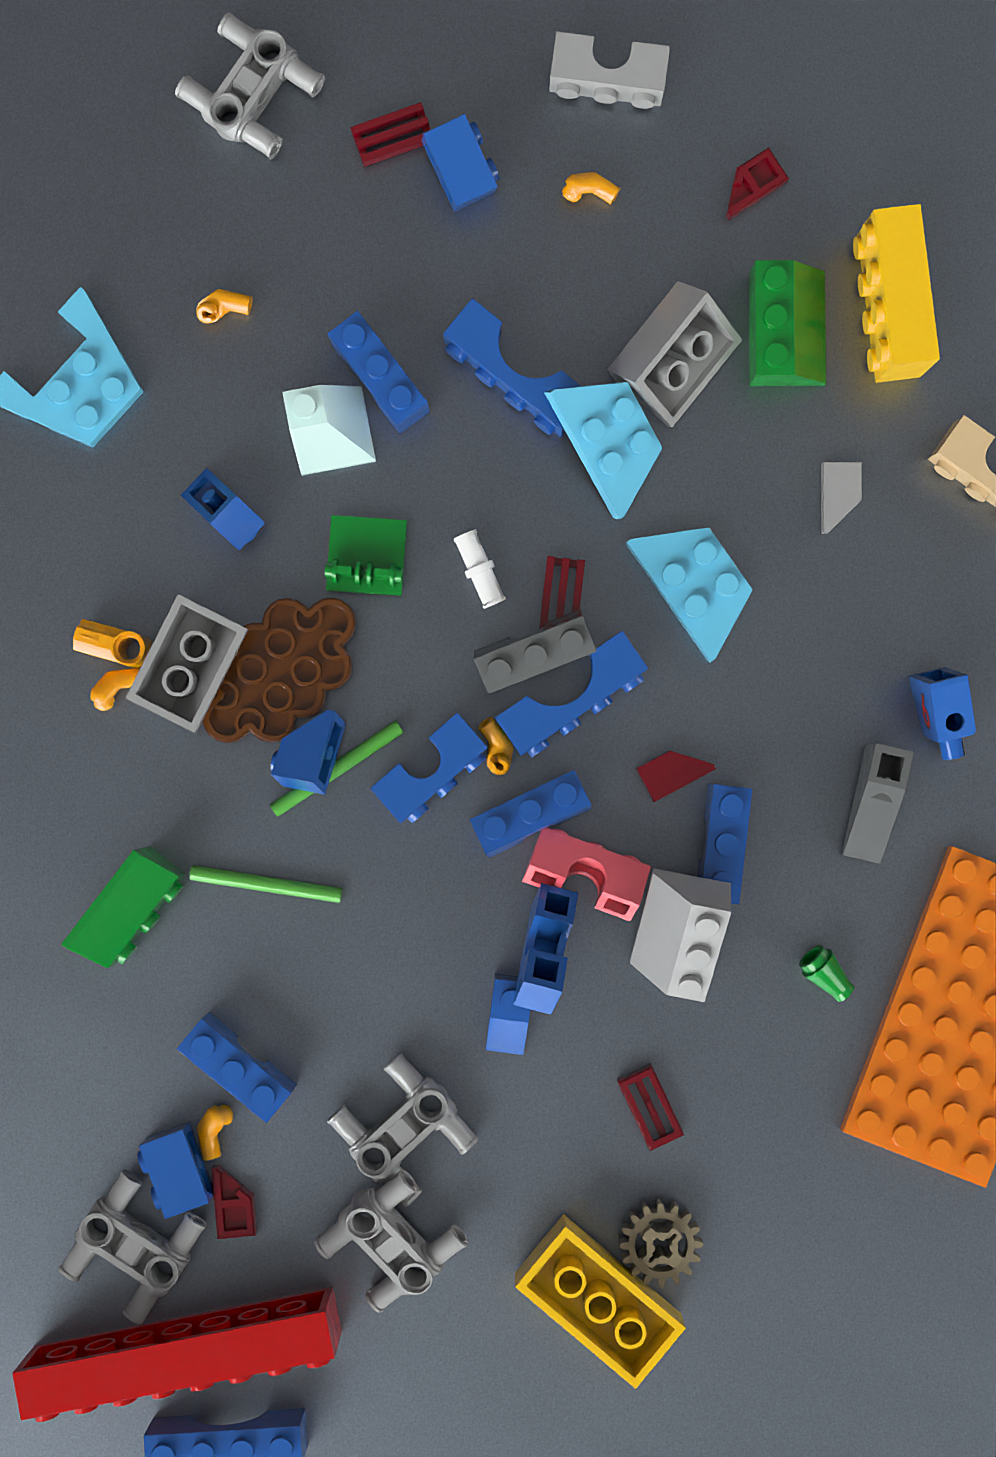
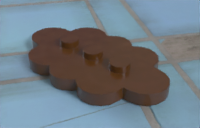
M330 597L319 600L308 609L298 600L283 598L274 601L268 606L264 612L262 623L244 625L243 627L249 630L203 719V726L208 735L216 741L232 743L238 742L251 732L259 740L270 743L279 742L282 738L293 732L296 727L297 718L312 717L319 713L325 703L326 691L339 689L351 677L353 669L352 658L343 647L354 635L356 629V617L351 607L341 599Z

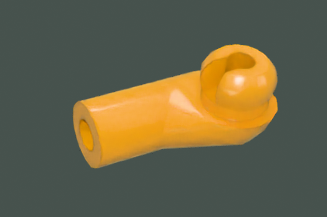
M591 171L575 173L567 177L562 194L567 200L577 202L581 199L583 193H593L611 205L621 188L600 174Z
M140 668L106 672L91 689L90 698L94 701V706L101 711L111 709L114 705L115 694L121 688H131Z
M488 717L478 726V730L488 741L487 766L492 773L503 775L509 770L511 765L513 744L495 719Z

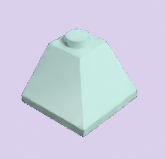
M316 385L282 392L289 430L302 476L376 462L361 386Z

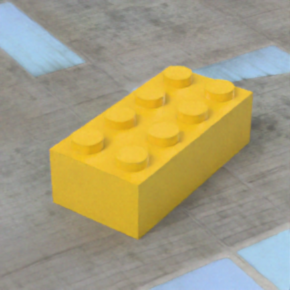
M921 204L874 209L853 240L854 257L856 260L860 259L862 274L858 276V292L860 297H865L866 311L863 312L862 316L863 330L865 334L870 335L871 349L867 351L868 369L870 372H874L875 383L919 378L940 359Z
M564 1214L515 1272V1287L635 1389L686 1329L681 1312L649 1285L644 1284V1281L638 1276L633 1277L630 1269Z

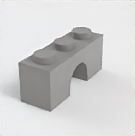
M556 31L549 92H554L566 99H574L578 96L592 97L597 102L611 104L616 101L631 102L633 106L643 109L661 106L670 46L632 41L628 61L619 68L608 69L599 65L593 56L594 36Z

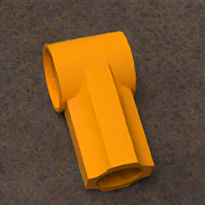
M87 619L81 620L73 636L74 651L133 668H141L153 644L150 638L144 635ZM137 640L140 644V652L135 659L130 660L127 655V647L132 641Z

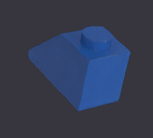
M207 468L181 494L207 522L238 550L253 540L258 530L265 524L257 514Z
M326 710L282 738L279 750L274 752L271 759V776L283 787L325 795L346 723L335 711Z
M495 973L485 1050L520 1055L524 1053L530 1009L513 1005L518 976Z

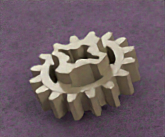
M657 1199L655 1208L651 1209L644 1201L642 1202L643 1212L641 1214L633 1210L629 1212L632 1224H621L622 1232L627 1235V1237L618 1239L619 1247L627 1250L621 1254L624 1264L632 1263L630 1272L633 1277L643 1272V1281L646 1285H649L653 1278H657L660 1288L665 1286L666 1278L670 1277L677 1285L680 1283L678 1275L680 1272L683 1271L689 1276L693 1274L689 1265L690 1261L696 1263L701 1261L699 1253L694 1250L703 1247L701 1237L694 1236L700 1231L698 1223H689L692 1216L688 1209L679 1214V1207L675 1201H672L668 1208H664L662 1200ZM667 1219L665 1222H652V1220ZM684 1232L686 1244L682 1253L678 1247V1241L682 1238V1233ZM640 1233L644 1239V1244L639 1248L640 1251L637 1254L635 1241L637 1234ZM656 1238L661 1241L666 1239L668 1244L665 1247L660 1244L655 1246L653 1241ZM656 1264H669L666 1266H655Z

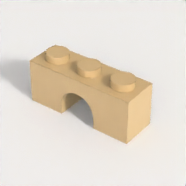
M963 415L952 424L928 460L935 464L934 469L941 476L949 480L955 478L965 485V491L971 497L981 502L986 500L996 507V474L988 468L985 459L986 451L995 439V436Z

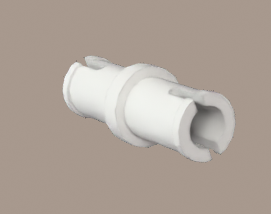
M476 529L454 538L453 540L457 544L467 567V571H465L467 579H472L482 601L483 608L486 609L506 600L492 570L495 567L493 560L488 561L477 536Z

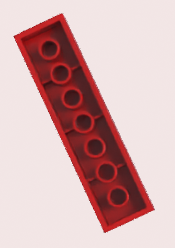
M329 1287L35 1345L12 1373L21 1421L35 1418L36 1422H45L54 1419L59 1413L74 1410L75 1414H85L95 1410L98 1405L113 1403L115 1407L125 1406L136 1401L138 1397L151 1395L153 1399H161L174 1394L175 1390L189 1387L191 1391H201L213 1386L214 1382L229 1380L232 1384L242 1383L251 1379L255 1374L268 1372L270 1376L282 1375L289 1372L291 1367L305 1364L308 1368L322 1367L335 1358L342 1333L334 1288Z

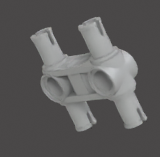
M228 12L222 18L217 32L221 37H225L243 49L244 52L217 91L211 92L193 80L191 76L185 75L179 81L175 95L202 112L204 121L214 127L223 139L235 141L236 143L247 142L271 160L279 152L283 139L256 122L283 81L289 80L307 92L311 97H315L323 87L325 75L299 60L297 51L286 44L284 38L278 32L260 28L254 30L236 18L234 14ZM271 50H276L280 52L279 55L272 60H267L263 58L264 55ZM226 113H237V117L233 121H221L222 116Z
M402 1052L384 1067V1071L388 1072L407 1094L405 1099L373 1129H366L347 1109L345 1104L327 1120V1123L331 1124L350 1145L348 1148L349 1154L356 1160L360 1172L365 1176L371 1177L379 1184L382 1182L386 1184L399 1171L403 1170L399 1166L401 1160L434 1130L438 1131L440 1129L459 1150L461 1155L466 1153L479 1139L478 1135L474 1134L456 1114L458 1111L457 1105L449 1098L446 1089L436 1083L431 1077H422L404 1057ZM427 1095H434L440 1099L442 1106L437 1111H427L421 1105L422 1098ZM369 1148H378L384 1153L385 1159L380 1163H371L365 1157V1151ZM417 1185L416 1191L401 1201L402 1205L407 1207L423 1189Z
M124 1169L107 1196L97 1199L87 1216L81 1221L75 1233L76 1243L58 1270L65 1278L78 1282L95 1254H98L140 1282L138 1289L122 1312L130 1321L136 1324H143L159 1297L169 1294L190 1262L191 1254L189 1251L201 1232L206 1228L207 1223L197 1214L187 1212L170 1239L163 1237L126 1212V1207L138 1188L143 1184V1181L135 1173ZM93 1219H103L108 1225L109 1232L98 1231L94 1227ZM157 1262H168L173 1268V1274L166 1275L158 1270Z
M405 1170L399 1171L395 1177L379 1189L370 1188L356 1192L352 1197L351 1203L339 1213L338 1221L321 1235L315 1237L314 1240L317 1251L326 1259H330L333 1254L351 1240L355 1241L388 1275L372 1289L367 1290V1294H365L368 1304L378 1313L382 1312L384 1308L402 1294L417 1295L426 1292L431 1287L433 1278L442 1272L444 1262L462 1248L468 1246V1239L465 1233L455 1224L451 1225L447 1231L431 1243L426 1242L394 1208L417 1189L413 1177ZM359 1212H368L372 1217L361 1216ZM416 1266L422 1268L423 1270L416 1271L411 1269L410 1267Z

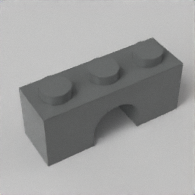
M578 609L545 622L544 627L526 636L516 639L507 637L474 650V660L486 690L490 694L597 651L582 612Z

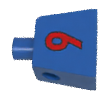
M947 667L909 675V682L923 735L937 743L939 742L943 760L957 759L965 756L962 737L973 735L976 732L968 675Z

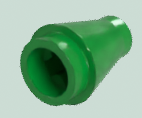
M817 945L806 952L801 958L799 966L803 969L802 975L833 996L837 1002L844 1001L853 993L855 987L847 978L831 949H825L822 945Z

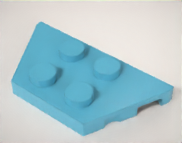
M628 382L547 390L544 393L609 512L614 519L623 518L662 450V446Z
M702 528L630 539L626 543L627 547L706 660L710 663L716 659L753 589L711 529Z

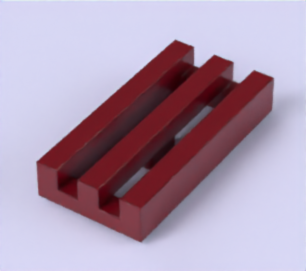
M422 102L350 127L364 167L422 147L423 134L431 130ZM417 117H418V119H416V120H414V121H411V122L402 124V125H400V126H397V127L388 129V130H386V131H383V132H380V133H377V134H374V135H372V136H369V137H366V138H363V139H362V137H364V136H366V135H369V134H372V133L381 131V130H383V129H386V128L395 126V125H397V124H400V123H403V122H406V121H409V120H411V119H414V118H417ZM422 129L423 131L422 134L368 153L366 151V148L397 139L416 130Z
M547 556L539 629L544 627L545 622L548 621L554 566L561 567L556 618L564 615L569 568H576L571 612L580 609L585 560Z
M651 1063L644 1066L641 1070H635L630 1075L617 1079L649 1151L684 1136ZM647 1076H649L672 1125L673 1131L666 1133L642 1081ZM632 1083L636 1084L660 1136L654 1140L628 1087Z

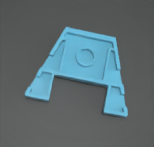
M80 287L58 313L86 337V340L35 396H32L9 374L3 371L0 375V407L94 448L142 395L143 390L111 337L104 321L99 316L89 295Z

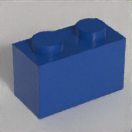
M463 114L423 134V146L454 212L495 193L498 187L495 181L500 180L499 173L491 158L485 160L479 146L484 143L475 122L469 123L466 115Z
M190 1121L149 1136L139 1145L140 1151L137 1153L139 1165L144 1173H149L153 1187H151L152 1201L157 1210L162 1209L165 1219L208 1204L214 1196L213 1185L202 1159Z

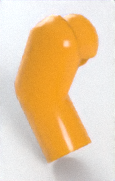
M217 289L198 303L196 315L205 324L219 320L229 311L249 315L253 297L224 289Z
M226 1104L219 1107L214 1105L208 1108L197 1125V1135L203 1160H211L221 1156L218 1133L223 1125H229L233 1120V1112Z

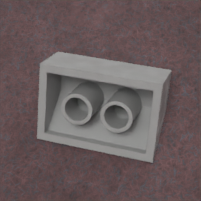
M677 281L607 371L617 383L628 382L638 403L672 428L740 344L742 339L707 291Z
M178 594L126 699L197 733L249 629Z
M653 868L630 957V964L666 995L705 1002L731 915V883Z

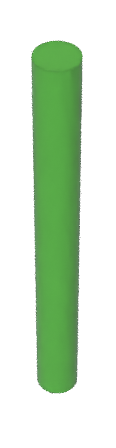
M397 720L336 759L329 782L403 734L404 731ZM292 789L272 802L270 807L278 817L314 792Z
M192 865L189 879L192 881L341 903L343 888L195 865Z

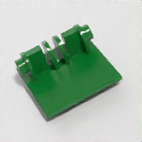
M331 515L328 562L325 563L326 591L402 596L407 520Z

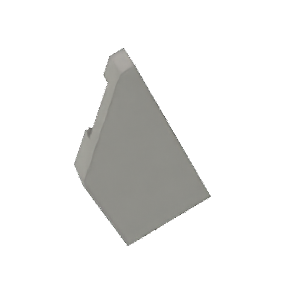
M823 462L821 464V534H828L862 500V462Z

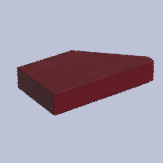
M769 147L737 167L726 213L728 220H731L787 184L789 177Z
M667 751L635 769L652 801L656 802L716 770L714 764Z
M213 1165L211 1172L217 1239L256 1236L257 1221L254 1194L223 1167Z

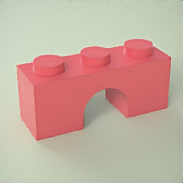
M545 828L540 831L522 882L538 888L541 883L562 888L567 877L571 875L586 876L597 887L598 897L594 908L631 921L640 906L651 866L641 863L639 859L633 856H622L606 850L598 843L585 842L571 837L563 830Z

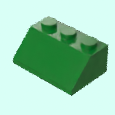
M755 260L748 274L749 386H825V271L795 260Z
M151 846L134 849L61 945L105 968H110L118 962L124 965L137 949V946L133 943L141 932L149 933L161 916L156 912L165 901L170 904L181 892L184 885L180 881L186 873Z

